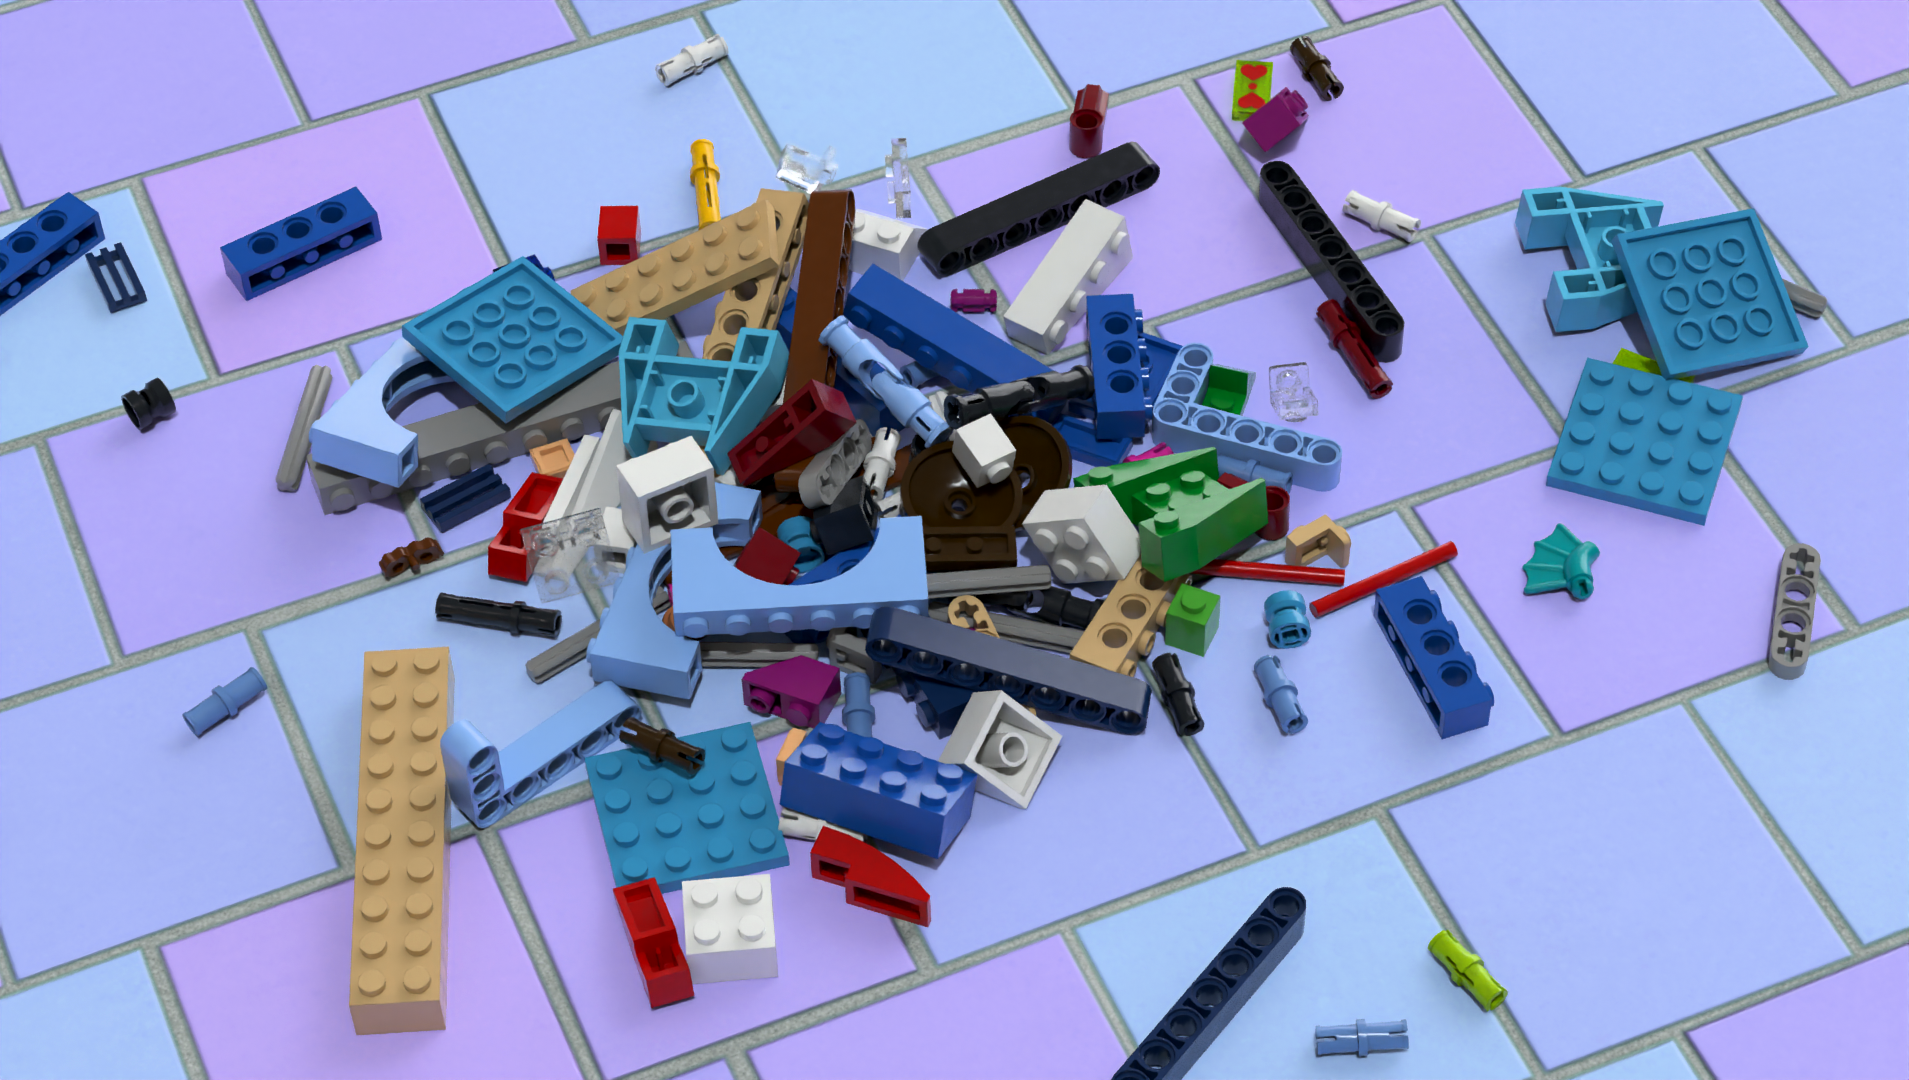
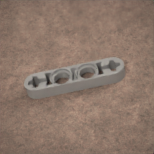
M857 419V423L830 447L818 452L800 475L798 483L801 500L808 509L832 504L870 452L872 445L871 435L863 420Z
M1796 543L1787 547L1784 551L1780 567L1768 668L1775 676L1784 680H1793L1803 675L1809 657L1821 559L1820 554L1815 548L1804 543ZM1797 561L1804 562L1803 575L1795 574ZM1789 590H1800L1808 598L1796 601L1789 598L1786 592ZM1786 621H1794L1799 623L1803 630L1800 632H1790L1784 629L1781 624ZM1786 647L1794 648L1792 662L1784 661Z

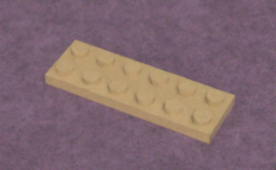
M764 199L571 290V295L622 336L624 335L629 317L658 320L668 318L779 266L775 208L767 199Z

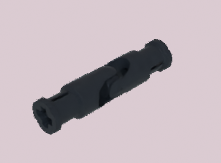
M1076 365L1068 372L1050 371L1018 379L1010 383L977 388L973 394L965 396L951 394L945 398L943 403L944 417L949 427L956 430L990 413L996 421H1000L1009 415H1023L1059 407L1065 404L1067 400L1075 398L1088 400L1095 391L1094 377L1087 366Z
M940 570L939 573L971 570ZM1051 586L1049 589L1040 590L1044 596V604L1040 611L1030 613L1025 610L1033 601L1032 591L971 595L978 598L986 607L1008 604L1010 607H1007V609L1019 616L1052 625L1062 626L1063 624H1069L1083 629L1088 627L1104 600L1098 598L1095 601H1089L1074 597L1069 590Z

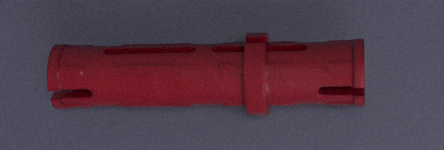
M1330 299L1323 302L1317 308L1318 312H1316V315L1329 331L1331 343L1346 356L1371 397L1375 399L1384 397L1392 390L1393 382L1388 378L1372 352L1361 339V330L1355 322L1347 318L1337 300Z

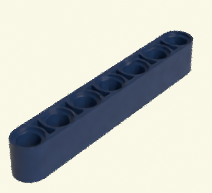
M881 607L872 614L865 651L874 661L978 692L1002 690L1019 704L1123 734H1138L1146 728L1152 690L1145 681L894 607Z
M1281 887L1272 891L1113 1075L1111 1080H1181L1301 939L1304 933L1306 899L1304 895L1291 887ZM1230 974H1238L1240 976H1231ZM1205 1004H1212V1005H1214V1006H1213V1007H1207V1006H1204V1005H1205ZM1177 1035H1188L1189 1037H1178ZM1160 1065V1066H1162L1163 1068L1156 1069V1068H1152V1067H1150V1066Z

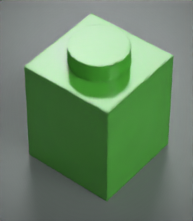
M1182 583L1166 612L1165 644L1204 657L1219 628L1221 596Z

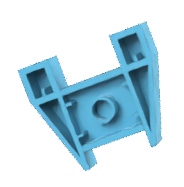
M1566 187L1522 190L1515 224L1524 248L1569 246L1577 267L1576 270L1553 271L1545 305L1555 332L1594 329L1638 312L1611 240L1616 234L1659 226L1664 207L1662 201Z
M629 317L619 348L623 443L632 458L646 454L650 441L674 443L692 436L699 446H705L704 451L717 475H724L731 464L727 453L755 429L782 388L788 367L789 351L779 331L741 327L731 361L678 357L676 355L679 343L666 320Z

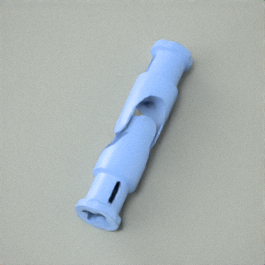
M845 316L837 317L824 328L818 341L823 346L829 345L843 359L842 365L876 398L883 400L891 414L906 428L911 427L926 442V448L945 442L950 437L954 429L950 428L947 422L931 408V402L917 388L903 382L904 378L900 371L867 338L861 339L848 326L849 320ZM879 362L886 370L876 374L871 381L870 370L875 363Z

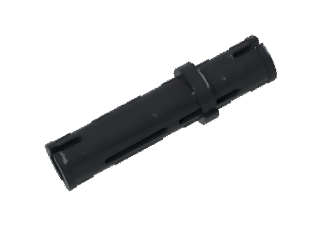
M441 592L438 595L435 606L437 619L510 629V632L514 634H521L525 631L556 637L560 632L562 623L560 610L527 606L526 602L517 600L514 603H503Z

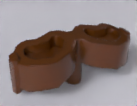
M428 537L421 541H412L407 547H397L392 552L384 554L381 561H379V566L386 578L388 576L394 577L405 571L409 564L413 570H418L420 568L419 564H429L443 556L444 552L437 540Z

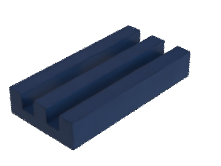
M121 242L114 244L115 250L109 252L107 247L99 249L101 255L94 257L92 252L85 254L89 269L110 313L147 301L144 288ZM115 261H120L135 295H129L114 264ZM106 265L121 296V300L115 301L99 268L100 266Z
M487 464L420 498V503L423 511L440 532L443 533L511 497L508 485L506 483L502 484V478L499 474H494L493 467Z

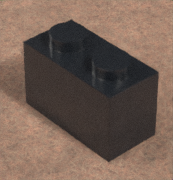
M864 475L849 480L832 504L812 509L814 516L813 520L810 521V529L817 544L823 543L827 555L874 540L878 509Z

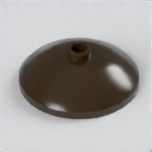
M1016 415L996 421L1016 449L1013 468L1020 479L1021 486L1026 479L1030 478L1029 483L1022 488L1023 501L1019 517L1014 525L1015 532L1025 530L1022 523L1045 490L1068 488L1072 476V456L1062 434L1050 423L1038 417Z
M946 441L926 448L917 454L907 466L900 487L902 509L906 517L922 516L923 527L1015 525L1022 507L1023 492L1020 479L1014 468L1004 480L998 483L989 482L977 488L952 452L954 441ZM953 507H961V508H963L965 511H956V510H954V509H952V508H953Z

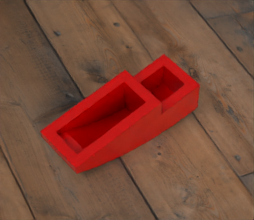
M534 472L529 475L503 511V526L488 546L489 575L522 582L528 581L547 543L546 539L540 537L542 524L563 478Z
M826 826L822 827L810 852L812 878L845 887L847 904L927 928L929 927L931 922L930 895L913 876L873 846L843 832Z
M655 877L613 888L621 921L651 1008L695 996L689 966L678 942L675 925Z

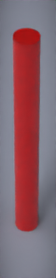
M1449 541L1309 603L1310 611L1315 618H1318L1376 592V589L1390 586L1458 555L1457 548L1452 541Z
M1214 559L1202 568L1189 573L1344 586L1345 569Z

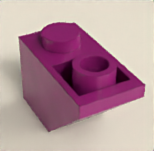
M1285 87L1246 118L1242 124L1263 151L1266 152L1306 120L1309 116L1305 111L1308 105L1296 90L1290 92Z
M800 655L747 672L742 678L744 705L751 707L759 713H769L787 719L797 726H808L814 729L819 722H826L841 695L840 668Z

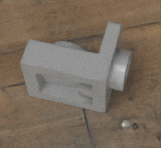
M857 627L832 628L826 640V647L829 648L830 665L840 668V671L847 674L854 672L865 673L870 677V683L875 684L882 673V663L872 660L865 651L867 639L857 637Z

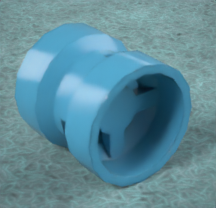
M806 516L789 518L780 524L777 529L778 539L801 553L794 564V567L798 568L801 574L810 572L825 560L823 546L815 542L810 529V521L813 519Z
M1285 590L1276 592L1264 602V612L1267 621L1270 623L1268 631L1272 644L1278 648L1288 649L1301 646L1311 637L1309 620L1305 616L1306 605L1302 594L1296 591Z

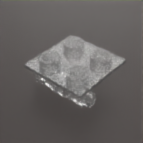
M600 507L520 529L541 604L615 584L617 577H619Z

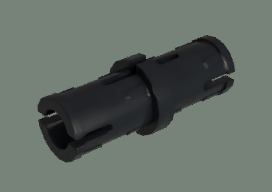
M1165 653L1158 656L1152 662V667L1162 686L1161 698L1163 703L1170 708L1179 734L1191 736L1200 732L1204 728L1205 723L1195 703L1194 687L1191 682L1186 680L1178 656L1175 653L1173 655Z

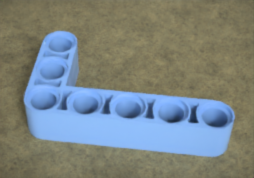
M1195 342L1186 344L1179 350L1153 407L1152 440L1156 446L1161 442H1165L1166 447L1169 446L1173 453L1215 447L1217 453L1246 462L1254 459L1260 461L1261 466L1286 473L1290 472L1293 474L1292 485L1321 492L1331 491L1337 487L1340 482L1342 449L1336 441L1203 406L1202 403L1209 384V367L1213 365V352L1207 345Z
M610 680L604 681L499 752L470 721L466 719L459 720L444 732L440 740L450 798L478 827L487 828L585 762L584 758L596 755L618 740L620 730L628 733L631 729L624 727V722L630 717H634L639 721L642 710L615 682Z

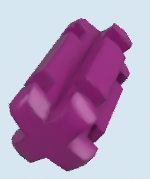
M953 289L950 298L951 310L957 312L958 308H963V312H985V308H990V312H995L997 309V292L994 289H990V293H985V289H963V293H958V289Z

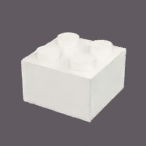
M692 436L616 465L623 523L644 554L670 544L671 529L708 528L719 524L714 467Z
M1107 485L1045 490L1022 523L1032 538L1033 543L1041 551L1062 584L1123 580L1141 554L1139 533Z
M770 874L682 881L686 958L692 984L778 977Z

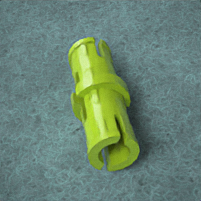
M1443 930L1433 937L1428 945V950L1452 973V980L1458 986L1463 985L1468 989L1486 1011H1489V1009L1494 1010L1502 1004L1508 995V991L1484 968V961L1477 954L1471 955L1449 930Z

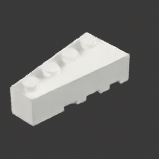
M1084 200L1004 314L1003 318L1009 337L1046 355L1064 340L1069 330L1086 312V296L1101 295L1133 259L1130 236L1124 216L1092 201Z

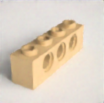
M1140 554L1125 579L1117 581L1071 651L1070 659L1134 677L1140 657L1142 655L1148 656L1153 648L1156 632L1160 626L1166 627V612L1182 583L1191 586L1192 576L1187 573L1164 582L1142 567Z

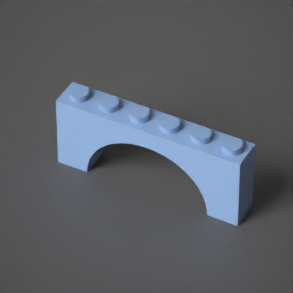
M401 336L391 344L390 348L379 360H375L372 363L370 369L360 379L353 382L351 388L340 399L334 401L331 408L319 420L312 424L309 431V441L312 443V461L399 488L418 467V434L394 422L387 414L388 411L400 399L418 389L438 383L455 381Z
M715 482L719 523L711 526L718 548L745 546L763 519L761 491ZM671 543L645 554L638 544L636 547H630L626 557V571L623 577H617L613 588V601L610 608L605 607L603 609L597 638H591L587 647L586 660L588 663H591L593 681L604 682L610 680L618 686L690 700L702 670L700 641L685 636L676 637L675 631L661 621L653 608V599L655 598L658 586L662 584L672 571Z
M922 516L880 518V528L876 542L863 560L852 569L837 577L806 585L769 583L753 578L738 570L720 552L713 536L712 527L670 530L673 616L676 637L700 638L705 635L715 634L740 636L751 632L772 631L774 633H786L790 630L805 629L827 631L832 628L841 627L866 629L870 627L874 611L881 607H894L928 617V589Z

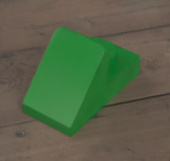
M1220 364L1210 365L1209 384L1202 405L1243 416L1256 379V372Z

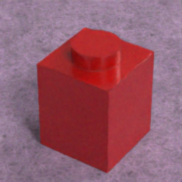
M600 206L597 236L600 265H626L639 259L641 224L638 206Z

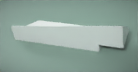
M612 410L601 440L599 437L584 434L543 521L540 537L546 539L547 543L535 565V575L561 581L567 580L593 543L606 506L617 508L620 504L616 465L632 459L623 443L621 410ZM650 441L647 453L658 448L656 441Z

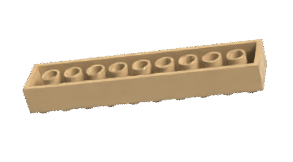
M449 647L364 652L349 1008L356 1035L446 1030L452 800L449 794L440 740L444 732L454 723L455 677Z

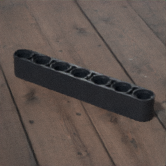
M1127 142L928 229L918 240V250L940 276L947 277L1067 225L1085 199L1102 207H1108L1148 189L1159 178L1160 167L1137 142Z
M1271 161L1264 164L1260 171L1259 203L1326 297L1329 300H1337L1347 318L1357 324L1361 330V339L1376 360L1388 363L1398 359L1402 353L1405 324L1403 317L1295 170L1283 161Z

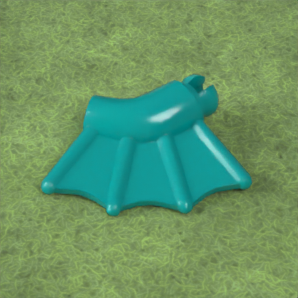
M1558 523L1551 535L1534 542L1535 553L1522 566L1528 577L1524 593L1534 594L1567 587L1574 597L1578 599L1588 598L1594 591V579L1590 567L1599 557L1600 551L1594 543L1590 541L1581 542L1564 524Z

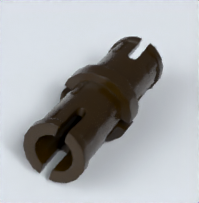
M1302 36V41L1306 47H1304L1299 38L1295 39L1290 46V52L1303 67L1302 70L1304 72L1302 73L1309 82L1312 81L1323 99L1327 101L1332 100L1328 90H1330L1335 99L1342 94L1344 86L1331 70L1329 59L1318 52L1308 36Z
M630 717L624 722L623 726L637 732V735L620 730L619 739L622 743L649 753V757L656 762L662 763L667 761L686 770L690 774H696L701 769L702 765L689 760L688 756L704 761L705 750L703 748L677 739L675 733L668 729L662 728L657 730L638 721L634 717Z

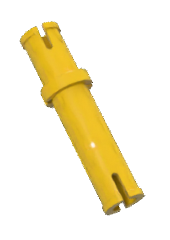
M698 139L690 146L693 164L690 169V179L695 185L699 230L721 220L717 187L720 172L714 160V145L707 139Z

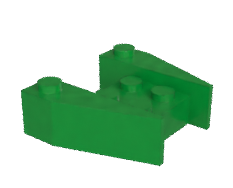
M1215 447L1106 467H1095L1087 474L1073 478L1074 488L1096 485L1108 486L1131 523L1139 527L1142 567L1164 582L1202 568L1268 524L1265 479L1259 478L1232 489L1226 488L1217 482L1219 472L1217 449Z

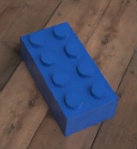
M819 722L785 761L779 805L939 859L971 817L977 774L962 770L961 767L955 764H944L924 757L916 751L903 750L885 744L877 738L864 737L846 731L835 724Z

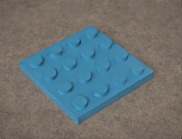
M1754 208L1616 234L1611 240L1659 369L1665 380L1679 379L1802 354L1809 347Z
M524 256L402 325V337L505 423L617 357L623 338L620 333Z
M1587 358L1547 475L1546 486L1705 526L1740 412L1743 395L1677 379L1665 380L1661 375Z
M751 722L677 737L681 741L705 750L704 761L688 756L689 760L702 765L696 774H690L686 770L667 761L662 763L656 762L649 757V753L635 747L584 758L616 888L655 877L661 893L664 894L682 890V881L738 877L790 865L789 853L781 830H778L779 819Z

